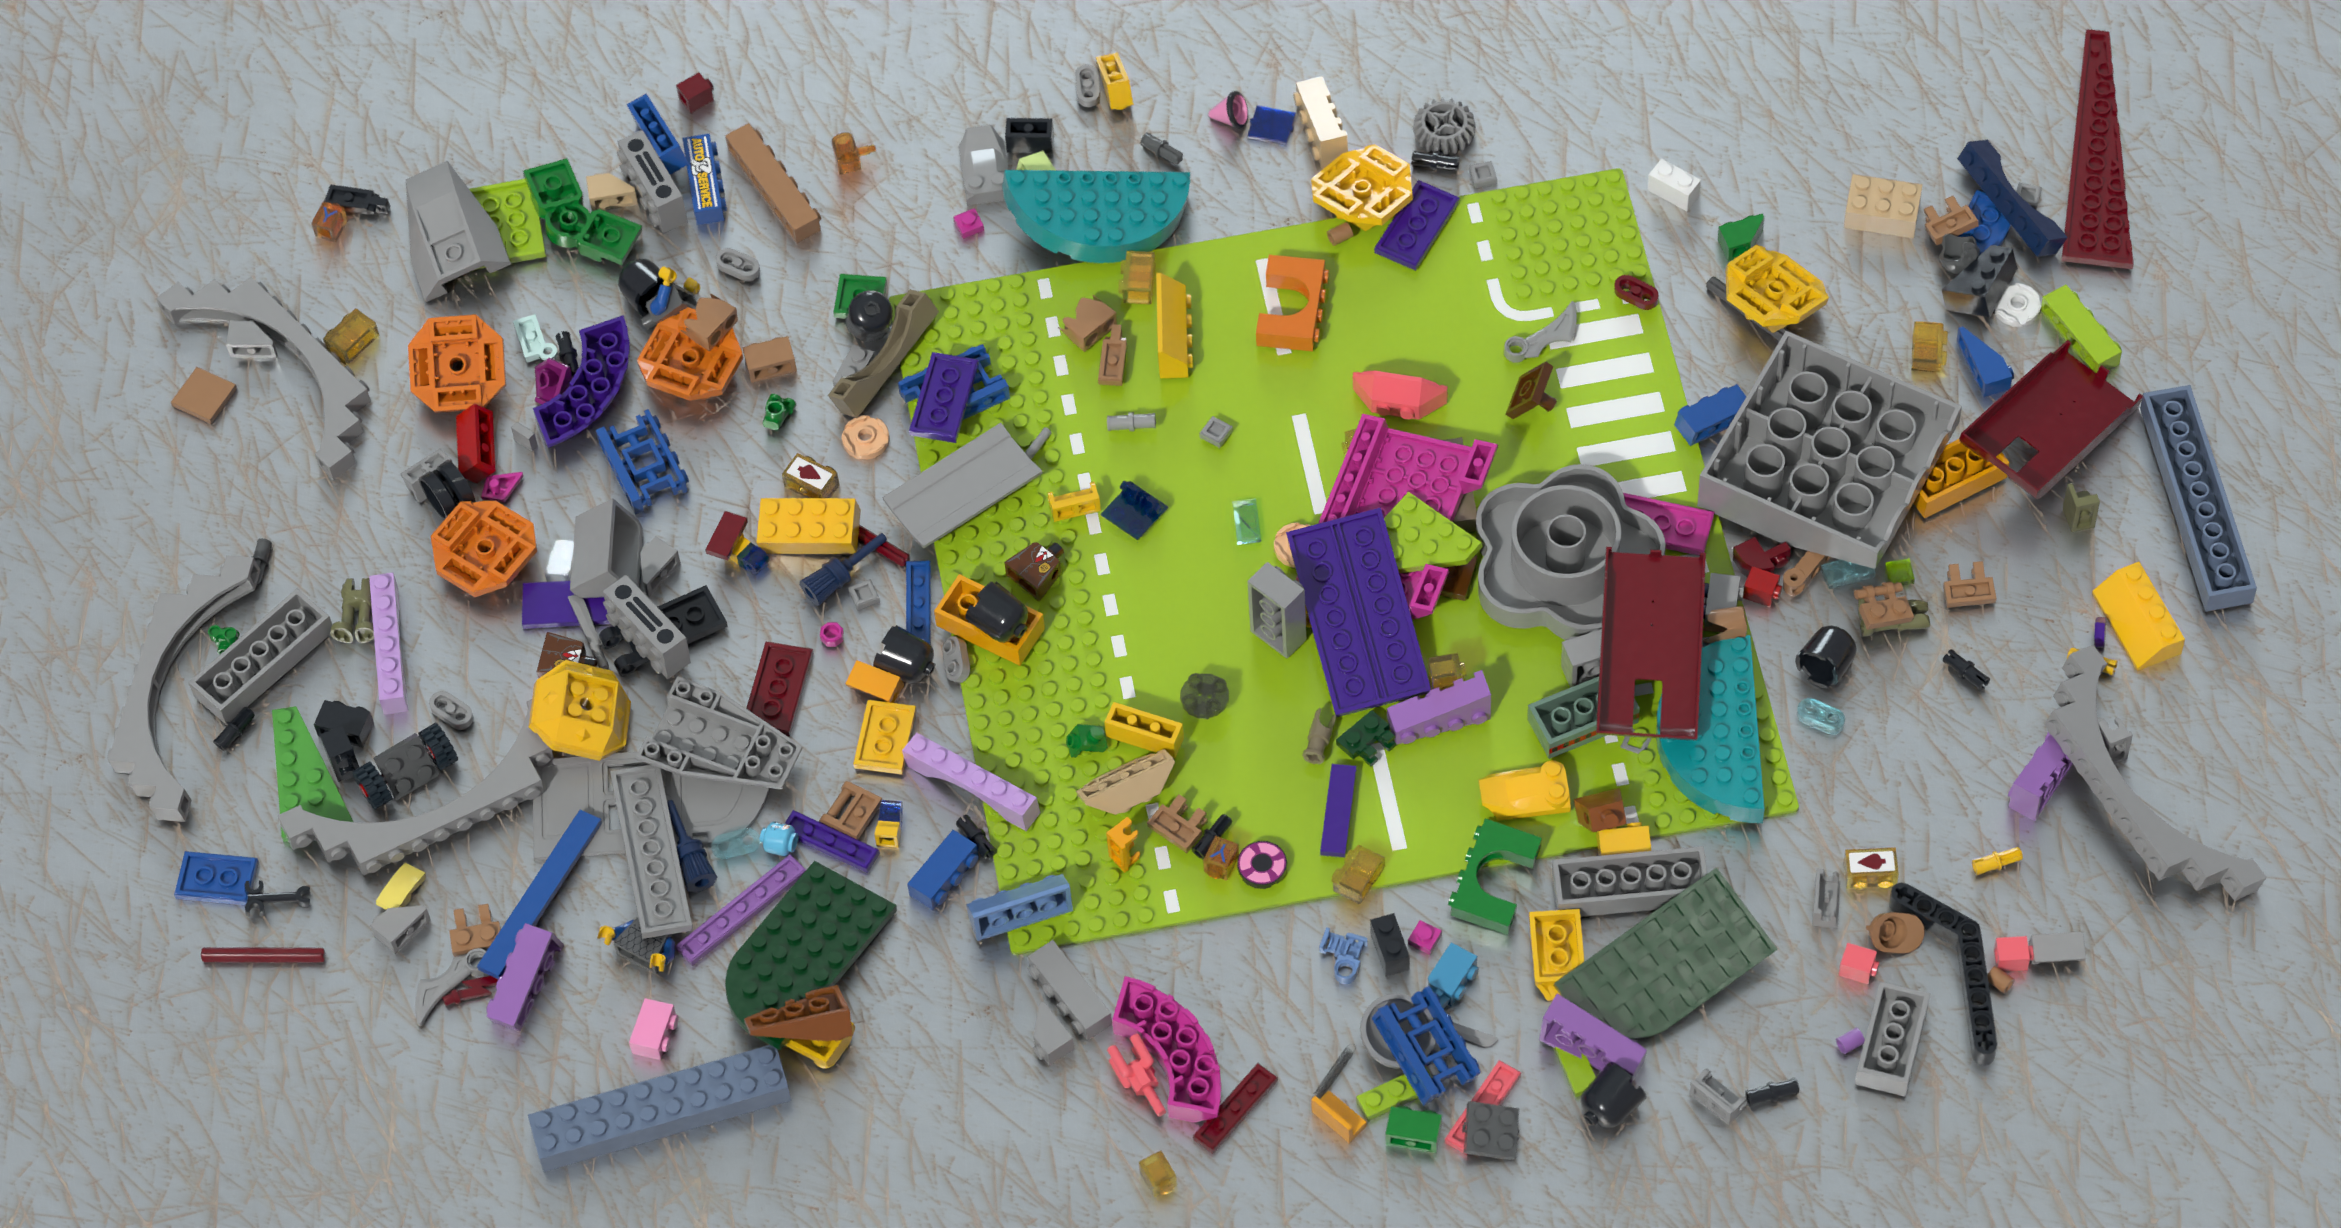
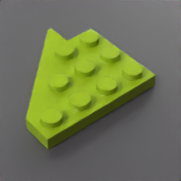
M1410 492L1384 518L1399 574L1422 571L1425 564L1441 568L1466 565L1483 547L1479 540Z

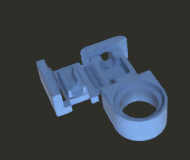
M1326 927L1319 946V952L1324 954L1331 952L1337 957L1334 966V976L1339 983L1350 984L1355 981L1360 969L1359 957L1363 946L1368 947V939L1353 933H1347L1345 939V936L1331 933L1330 928ZM1330 939L1328 947L1325 949L1327 941ZM1343 966H1348L1353 970L1349 976H1342L1338 971Z

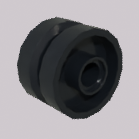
M449 460L437 466V474L429 471L418 478L425 496L443 520L447 518L461 501L476 502L467 481L458 468Z

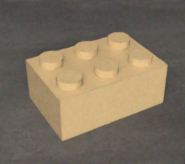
M1852 174L1844 228L1914 238L1923 184Z

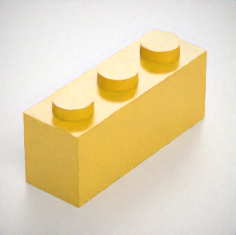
M1113 702L1104 722L1106 737L1156 753L1165 749L1173 758H1176L1184 739L1182 723Z

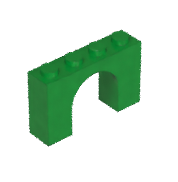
M1485 818L1483 825H1478L1473 839L1477 841L1474 848L1469 847L1465 858V862H1468L1465 870H1460L1456 882L1459 884L1457 893L1452 892L1448 906L1451 907V916L1508 935L1516 915L1517 904L1486 893L1477 881L1478 871L1486 863L1498 859L1508 860L1533 869L1541 849L1542 838Z

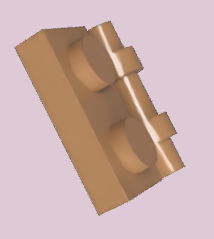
M1883 582L1881 586L1875 587L1867 585L1863 586L1862 589L1854 591L1856 600L1864 599L1865 601L1864 604L1860 605L1859 612L1867 630L1912 622L1914 615L1906 596L1896 597L1895 593L1902 592L1903 590L1901 582ZM1884 595L1885 600L1876 601L1875 596Z

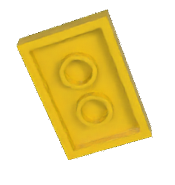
M867 700L853 762L855 769L903 775L905 760L902 750L911 738L917 711L916 706Z

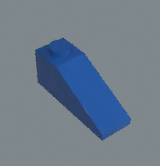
M1963 326L1959 327L1956 341L1983 398L2009 390L2012 379H2014L2012 367L2010 365L2007 366L2001 355Z

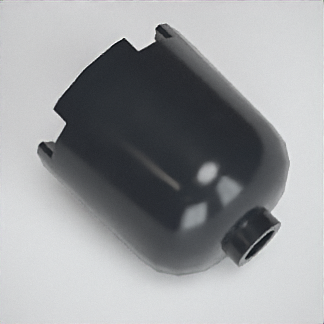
M648 259L631 261L622 269L618 279L621 293L641 316L649 313L646 303L658 295L660 284L663 285L664 279L658 275L660 268Z
M864 291L857 294L851 300L845 313V324L848 332L863 342H874L881 339L891 326L893 308L890 301L877 291Z
M997 581L987 584L978 593L977 596L980 600L975 607L970 605L967 610L965 619L1000 643H1006L1015 637L1020 638L1027 630V607Z
M897 625L895 627L892 626L882 640V643L885 644L882 654L876 653L873 662L874 667L901 677L903 682L909 684H916L923 680L925 676L930 677L936 665L933 663L934 650L932 646Z
M1837 626L1822 627L1796 655V667L1798 671L1803 669L1809 676L1807 680L1818 687L1829 688L1830 685H1836L1856 656L1855 641L1846 630Z
M1608 1063L1581 1094L1580 1101L1585 1111L1583 1116L1593 1126L1598 1124L1604 1128L1616 1127L1646 1099V1094L1641 1086L1636 1089L1629 1082L1632 1076L1615 1063L1613 1065Z

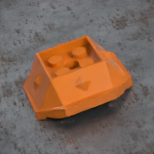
M687 307L680 311V314L659 322L637 359L647 386L689 401L697 399L706 400L710 397L723 395L743 360V353L733 327L711 351H708L680 331L687 332V327L684 323L686 319L697 320L695 309Z
M476 314L428 318L423 327L408 344L410 390L435 413L464 411L473 404L485 408L506 387L504 339ZM456 361H462L464 364L460 371L452 370V366Z
M461 501L431 535L437 575L473 597L494 593L498 589L507 587L537 553L534 524L497 501L471 503V501Z

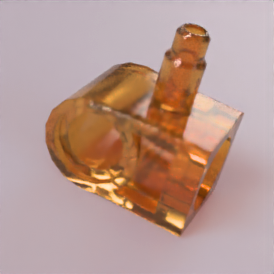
M848 132L837 134L831 141L839 175L861 170L860 156L876 151L875 145L857 148L853 134Z

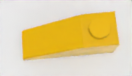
M1118 52L1095 57L1110 108L1122 110L1130 105H1134L1130 81Z

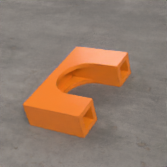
M1269 255L1266 269V287L1297 291L1307 298L1308 303L1303 310L1293 315L1259 313L1256 329L1257 346L1313 351L1314 342L1318 343L1320 328H1317V323H1322L1323 309H1320V304L1325 303L1326 289H1323V285L1328 284L1329 270L1325 269V260Z

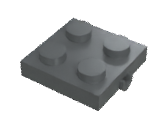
M1469 1101L1466 1108V1122L1462 1126V1132L1465 1133L1464 1153L1514 1161L1517 1155V1141L1519 1140V1108Z

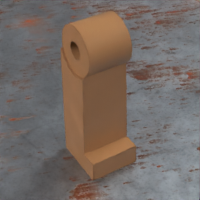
M1807 551L1794 568L1788 569L1784 573L1783 590L1789 595H1799L1831 557Z

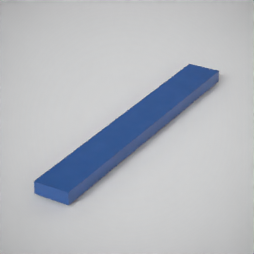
M582 810L578 811L478 963L477 968L479 971L497 979L503 976L507 968V957L514 951L516 946L515 939L518 931L523 929L525 923L532 926L537 924L601 826L602 820Z

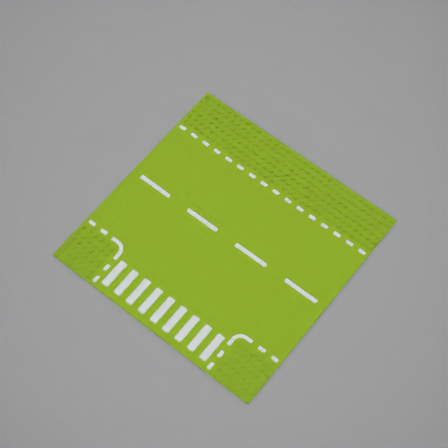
M1616 168L1457 196L1460 197L1459 204L1416 271L1374 253L1375 246L1395 217L1394 215L1392 219H1389L1382 226L1375 225L1367 231L1344 219L1331 218L1155 249L1143 255L1141 253L1132 256L1130 260L1121 262H1081L919 291L926 293L939 313L900 362L903 379L927 368L932 352L957 356L966 352L971 347L983 344L986 353L990 356L991 365L983 369L989 379L1001 374L1009 386L1010 399L964 419L956 443L914 436L920 472L925 471L999 423H1002L1024 452L1044 427L1051 431V435L1031 459L1042 470L1043 474L934 542L944 595L959 574L983 586L997 581L1025 606L1042 613L1044 617L1045 629L1020 666L963 639L967 646L970 673L968 678L960 684L975 764L1037 797L1040 809L1038 817L1028 830L1025 831L1006 821L998 812L983 801L990 843L997 849L993 859L999 891H1010L1019 888L1022 884L1035 883L1047 876H1057L1063 874L1069 883L1073 911L1007 932L1012 954L1018 955L1035 952L1052 940L1058 947L1456 875L1460 873L1461 869H1466L1468 862H1465L1466 854L1469 847L1474 848L1477 841L1473 839L1478 825H1483L1485 818L1541 837V849L1536 860L1598 849L1597 832H1591L1578 823L1574 799L1620 788L1627 824L1641 822L1642 826H1649L1650 839L1740 823L1739 821L1730 820L1728 816L1719 813L1715 815L1706 811L1680 792L1671 781V776L1666 768L1662 765L1656 738H1651L1647 749L1642 750L1639 754L1621 748L1625 736L1607 735L1553 758H1548L1527 720L1528 705L1570 688L1561 668L1562 642L1566 640L1558 637L1545 626L1532 628L1505 626L1492 619L1484 611L1478 596V572L1484 557L1480 551L1476 554L1478 561L1466 600L1462 601L1440 596L1433 614L1415 620L1412 619L1431 690L1438 687L1440 690H1445L1454 686L1453 681L1463 678L1465 682L1475 678L1474 673L1482 670L1491 693V719L1482 724L1463 726L1456 731L1441 732L1434 737L1419 738L1409 744H1397L1391 751H1387L1376 740L1371 746L1377 750L1375 756L1378 758V761L1371 767L1359 755L1353 760L1336 745V739L1371 710L1388 723L1387 708L1405 700L1336 717L1330 742L1325 747L1323 753L1325 756L1324 762L1321 764L1309 763L1304 760L1302 755L1309 743L1308 734L1315 712L1321 708L1319 720L1327 728L1332 716L1335 715L1312 628L1306 627L1307 640L1288 659L1250 631L1247 581L1266 562L1274 567L1281 568L1292 581L1296 580V568L1284 565L1275 555V536L1282 527L1291 523L1308 524L1311 526L1319 523L1362 414L1385 418L1388 428L1438 440L1462 437L1463 444L1472 447L1475 439L1498 444V449L1483 487L1473 491L1476 510H1478L1482 500L1496 488L1513 483L1540 484L1553 472L1566 466L1578 464L1591 465L1606 471L1618 482L1623 493L1703 509L1697 506L1700 474L1705 467L1699 444L1696 443L1690 446L1674 426L1678 411L1688 404L1659 299L1655 308L1643 310L1620 299L1614 292L1615 281L1622 275L1633 276L1655 287L1622 169ZM1347 222L1352 229L1353 237L1333 246L1328 239L1327 231ZM1269 255L1325 260V269L1329 270L1328 284L1323 285V289H1326L1325 303L1320 304V309H1323L1322 323H1317V328H1320L1319 342H1314L1313 351L1256 345L1259 313L1293 315L1303 310L1308 303L1307 298L1297 291L1266 287V269ZM1131 267L1152 268L1148 302L1128 301ZM1156 273H1162L1186 285V295L1191 294V309H1187V314L1192 316V328H1187V334H1192V348H1188V354H1192L1193 368H1188L1187 378L1160 379ZM906 293L893 295L888 299L893 308L892 323L895 318L896 306ZM1093 295H1095L1116 312L1117 325H1122V338L1127 340L1122 386L1100 385L1098 383L1103 339L1111 337V331L1084 352L1058 328L1065 329V324L1063 323L1065 317L1076 319V307L1081 298L1094 300ZM1571 301L1575 302L1577 319L1571 342L1557 341L1550 343L1542 349L1539 357L1525 358L1521 362H1511L1504 356V344L1507 339L1513 336H1519L1523 339L1529 337L1557 319ZM1511 346L1509 348L1513 353H1520L1522 351L1520 346ZM1544 362L1554 366L1544 390L1545 393L1557 399L1554 408L1547 412L1538 405L1515 419L1505 415L1519 377ZM1381 371L1433 381L1438 385L1448 387L1447 404L1419 420L1372 413L1353 390V372ZM980 381L974 384L973 388L976 392L985 388V385ZM917 398L907 402L911 422L918 402ZM1129 412H1134V415L1155 413L1156 428L1135 429V431H1129V429L1108 431L1107 416L1128 415ZM1212 416L1233 426L1232 433L1220 448L1200 438L1201 430ZM1090 482H1095L1100 498L1101 511L1054 522L1048 503V492H1052L1053 496L1056 497L1089 489ZM1714 514L1704 552L1706 553L1705 583H1710L1711 573L1735 576L1720 519L1716 514ZM1476 531L1468 532L1470 535L1476 538ZM1034 542H1038L1045 549L1056 542L1064 550V554L1058 558L1061 563L1062 572L1044 597L1038 601L1006 575L1004 562ZM1665 549V555L1700 557L1698 555ZM1704 598V604H1707V598ZM1738 600L1737 607L1743 606V602ZM1745 613L1747 622L1746 635H1750L1764 798L1763 818L1795 813L1799 809V804ZM1703 630L1702 648L1709 645L1703 642L1704 639L1722 632ZM1635 680L1634 699L1640 710L1639 723L1633 725L1635 730L1633 733L1656 734L1662 681ZM1426 694L1418 697H1420V699L1425 698ZM1113 702L1182 723L1184 739L1176 758H1174L1175 763L1161 793L1154 796L1150 801L1141 802L1131 807L1129 811L1115 815L1088 806L1077 796L1076 791L1083 788L1091 780L1137 758L1149 754H1157L1156 752L1106 737L1108 748L1104 752L1081 751L1076 758L1071 757L1069 748L1066 745V737L1077 724L1103 726L1105 733L1104 722ZM1630 737L1628 745L1641 749L1647 738ZM1551 760L1564 764L1571 812L1496 821L1495 815L1482 805L1479 779L1489 774L1542 767L1544 763ZM1332 764L1356 766L1345 858L1320 855ZM1178 794L1187 799L1186 805H1188V809L1180 815L1188 821L1198 807L1206 812L1205 818L1208 819V822L1200 829L1202 836L1205 829H1210L1222 814L1232 819V824L1220 838L1221 843L1216 844L1204 860L1197 857L1192 852V848L1188 853L1184 852L1147 825V822L1163 804L1169 808ZM1128 817L1132 821L1131 834L1135 830L1138 831V836L1133 841L1134 846L1129 850L1130 857L1136 852H1140V858L1128 867L1129 870L1124 873L1109 857L1106 832ZM1627 824L1618 826L1617 828H1627ZM1201 836V837L1199 838V840L1193 845V847L1200 841V839L1202 838V836ZM1269 841L1278 845L1284 851L1287 858V873L1281 882L1271 885L1267 889H1257L1247 885L1242 880L1237 870L1238 856L1242 849L1250 843ZM1223 844H1226L1223 850L1225 862H1223L1221 853L1217 854L1214 857H1209L1214 853L1220 851ZM1498 859L1486 863L1480 870L1516 863Z

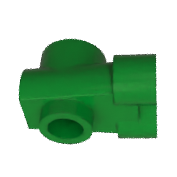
M771 394L766 402L763 426L777 431L787 415L793 413L796 402L791 398L783 399L777 394Z
M213 625L208 629L209 637L217 645V653L219 655L238 640L240 633L233 627L221 629L219 626Z

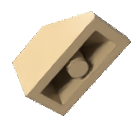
M605 173L586 177L592 211L638 205L635 188L614 175Z

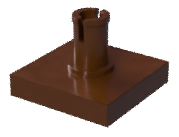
M1544 362L1521 375L1505 415L1515 419L1538 405L1547 412L1551 411L1557 399L1545 393L1544 390L1554 366Z
M1477 555L1466 565L1444 567L1449 569V574L1440 596L1462 601L1466 600L1478 561Z

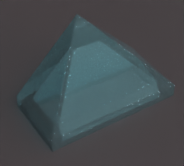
M1256 499L1232 501L1237 545L1261 542Z

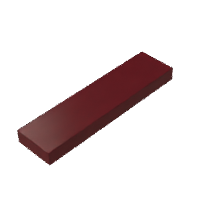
M1257 1063L1219 1107L1218 1117L1207 1119L1193 1135V1140L1214 1154L1277 1083L1278 1077Z

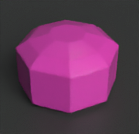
M827 622L821 627L820 640L827 647H836L843 642L844 631L837 622Z

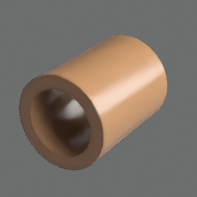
M1344 222L1327 231V236L1331 244L1335 246L1353 237V232L1349 224Z
M1994 966L1987 974L1988 983L2004 994L2015 981L2014 978L1997 966Z

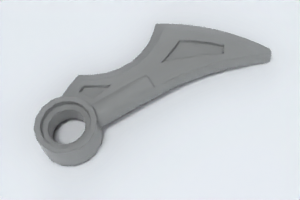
M1571 301L1557 319L1529 337L1523 339L1519 336H1513L1507 339L1504 344V356L1511 362H1521L1525 358L1539 357L1542 349L1550 343L1557 341L1571 342L1577 319L1575 302ZM1511 346H1520L1522 351L1520 353H1513L1509 348Z
M479 948L472 949L466 955L454 957L450 967L442 975L432 979H420L415 1000L416 1019L419 1026L423 1025L429 1013L442 997L469 975L483 976L486 974L471 965L473 959L484 956L485 950Z

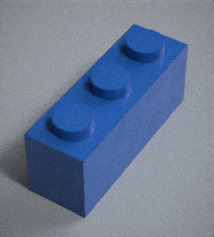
M1737 384L1729 388L1724 387L1713 396H1705L1694 405L1682 407L1677 413L1674 426L1687 443L1692 446L1728 429L1747 396Z
M952 830L907 883L909 895L931 910H934L938 904L944 903L952 887L958 886L967 869L973 868L979 858L977 844Z

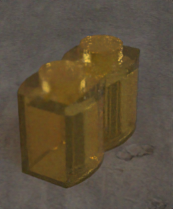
M1914 322L1911 370L1940 373L1941 366H1946L1947 351H1943V345H1947L1948 331H1943V323Z
M1357 845L1354 850L1348 851L1344 860L1346 864L1341 869H1336L1331 881L1333 882L1334 892L1360 904L1381 875L1385 867V857L1361 845Z

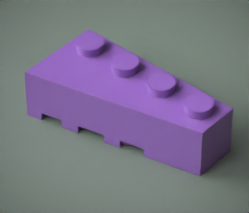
M1483 671L1475 672V678L1465 682L1463 678L1453 681L1454 686L1445 690H1440L1439 687L1430 690L1425 698L1420 699V697L1415 696L1388 707L1387 721L1391 732L1395 735L1394 741L1396 745L1401 743L1409 744L1419 738L1434 737L1441 732L1456 731L1463 726L1482 724L1491 719V693Z
M2049 732L2045 737V742L2037 748L2033 758L2024 767L2008 793L2010 797L2009 808L2033 821H2036L2073 765Z
M526 923L523 929H520L516 935V946L514 951L507 957V968L504 975L499 977L496 984L497 992L494 999L489 1001L486 1010L488 1013L486 1017L492 1022L519 1032L534 1005L533 995L541 992L544 986L543 975L545 971L552 970L555 964L553 956L556 951L561 952L564 946L552 932Z
M1556 994L1543 1017L1539 1041L1554 1048H1560L1581 1059L1583 1054L1587 1056L1590 1065L1600 1071L1608 1063L1611 1065L1615 1063L1632 1076L1629 1082L1633 1083L1645 1061L1647 1052L1639 1043L1630 1040L1559 994Z

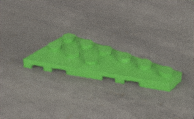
M297 707L272 710L280 814L301 805L304 811L321 817L353 822ZM281 828L283 842H287L288 839Z

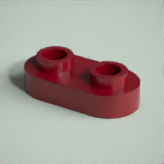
M1622 275L1616 279L1614 292L1620 299L1643 310H1651L1657 306L1659 293L1655 287L1630 275Z

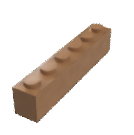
M748 123L725 135L728 150L795 242L799 243L821 231L819 223L821 216L818 210L811 208L809 199L804 192H799L795 179L792 176L788 177L784 164L780 160L777 162L774 158L775 154L770 145L766 146L763 143V137L759 130H754Z

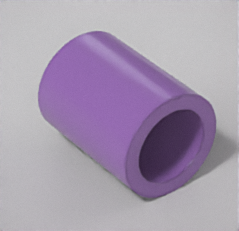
M1854 1028L1836 1038L1837 1046L1843 1054H1847L1861 1046L1865 1041L1863 1034L1858 1028Z

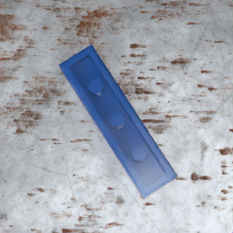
M906 561V630L930 645L931 561Z

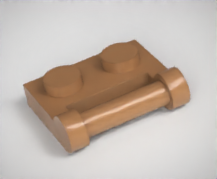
M845 781L841 787V793L827 814L821 816L819 822L858 840L882 805L883 800L882 797ZM855 796L839 820L836 819V816L849 797Z

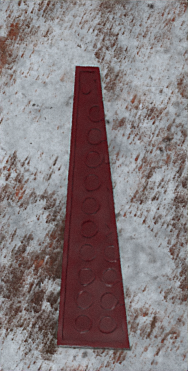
M2086 29L2064 230L2068 238L2063 244L2061 261L2133 269L2134 263L2127 213L2128 205L2125 194L2126 186L2115 98L2116 90L2113 79L2114 71L2109 31Z

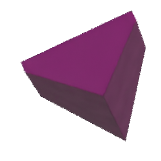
M550 357L535 366V402L542 405L567 390L572 380L570 366Z

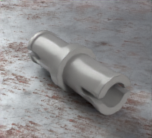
M1129 412L1128 415H1108L1107 428L1108 431L1123 429L1135 431V429L1156 428L1155 413L1134 415V412Z

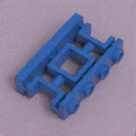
M983 344L971 347L966 352L957 355L979 361L973 385L980 381L985 385V388L976 392L972 387L963 420L1010 399L1009 386L1001 374L989 379L983 369L991 365L990 356L986 353ZM927 368L898 382L899 393L905 403L916 398L918 400Z
M649 409L644 411V416L640 414L636 416L637 427L620 434L617 433L614 425L609 427L610 430L606 431L605 427L596 430L599 445L635 515L644 511V505L648 507L652 505L649 495L668 487H670L674 496L680 490L683 494L688 492L686 483L689 482L688 476L684 469H679L678 465L680 462L675 451L670 452L668 448L671 446L666 433L661 434L659 430L661 424L656 415L652 416ZM646 425L649 426L658 445H655L652 438L642 442L639 441V438L648 435ZM614 439L617 447L630 443L631 447L621 450L623 460H621L611 440ZM652 451L657 462L636 470L631 459ZM664 461H667L676 479L675 482L671 474L658 479L657 474L666 471ZM631 475L635 483L648 478L649 483L640 486L642 496H639L630 478Z
M1430 986L1414 993L1411 997L1415 1007L1400 1013L1395 1003H1392L1389 1007L1386 1005L1379 1008L1372 1017L1374 1024L1423 1106L1432 1102L1434 1098L1443 1095L1446 1089L1442 1081L1456 1075L1463 1086L1467 1082L1474 1081L1480 1074L1477 1060L1469 1053L1464 1038L1457 1033L1453 1026L1452 1018L1449 1014L1445 1013L1438 995L1432 991ZM1427 1008L1434 1020L1422 1025L1417 1015L1424 1012ZM1408 1019L1413 1030L1405 1035L1399 1023ZM1430 1031L1441 1051L1426 1057L1415 1038ZM1452 1054L1458 1065L1449 1069L1443 1058ZM1434 1063L1440 1074L1431 1078L1425 1067Z

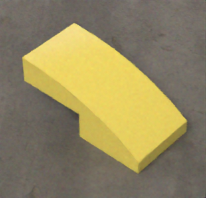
M404 863L386 884L376 900V905L386 910L388 908L405 907L411 901V893L425 881L426 873Z

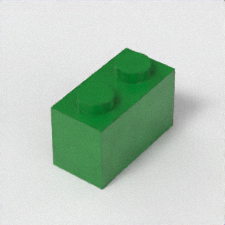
M1391 1106L1385 1133V1145L1437 1153L1442 1127V1115L1431 1110H1424L1422 1112L1412 1110L1407 1106Z

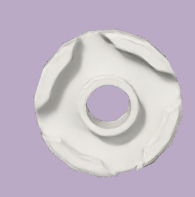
M2015 283V285H2008L1994 309V313L2004 324L2012 327H2023L2031 324L2038 318L2041 311V302L2038 293L2033 288L2021 283ZM2020 302L2023 304V307L2015 308L2011 303Z

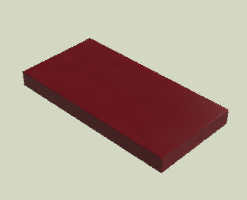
M765 641L746 707L747 710L788 737L791 735L814 654L813 649Z

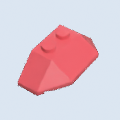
M1381 371L1353 372V390L1372 413L1419 420L1447 404L1448 387L1438 385L1433 381Z

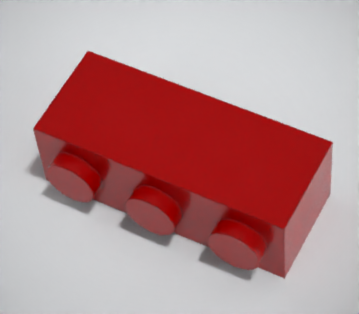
M473 404L456 416L458 470L465 479L477 484L496 471L493 411Z

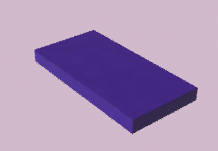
M1420 180L1416 182L1412 189L1413 200L1395 215L1374 248V253L1415 271L1460 202V197Z
M932 352L910 425L909 435L952 443L957 442L979 366L977 359Z
M571 581L523 583V629L580 626L568 599V596L574 595L570 590ZM604 597L582 598L585 601L593 625L610 624L606 618L607 609L603 604L605 601Z

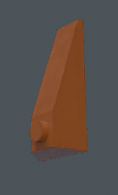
M838 985L812 990L805 993L806 998L797 1002L790 999L785 1002V1007L766 1009L744 1018V1021L751 1036L839 1041L845 1037L853 1036L850 1009Z

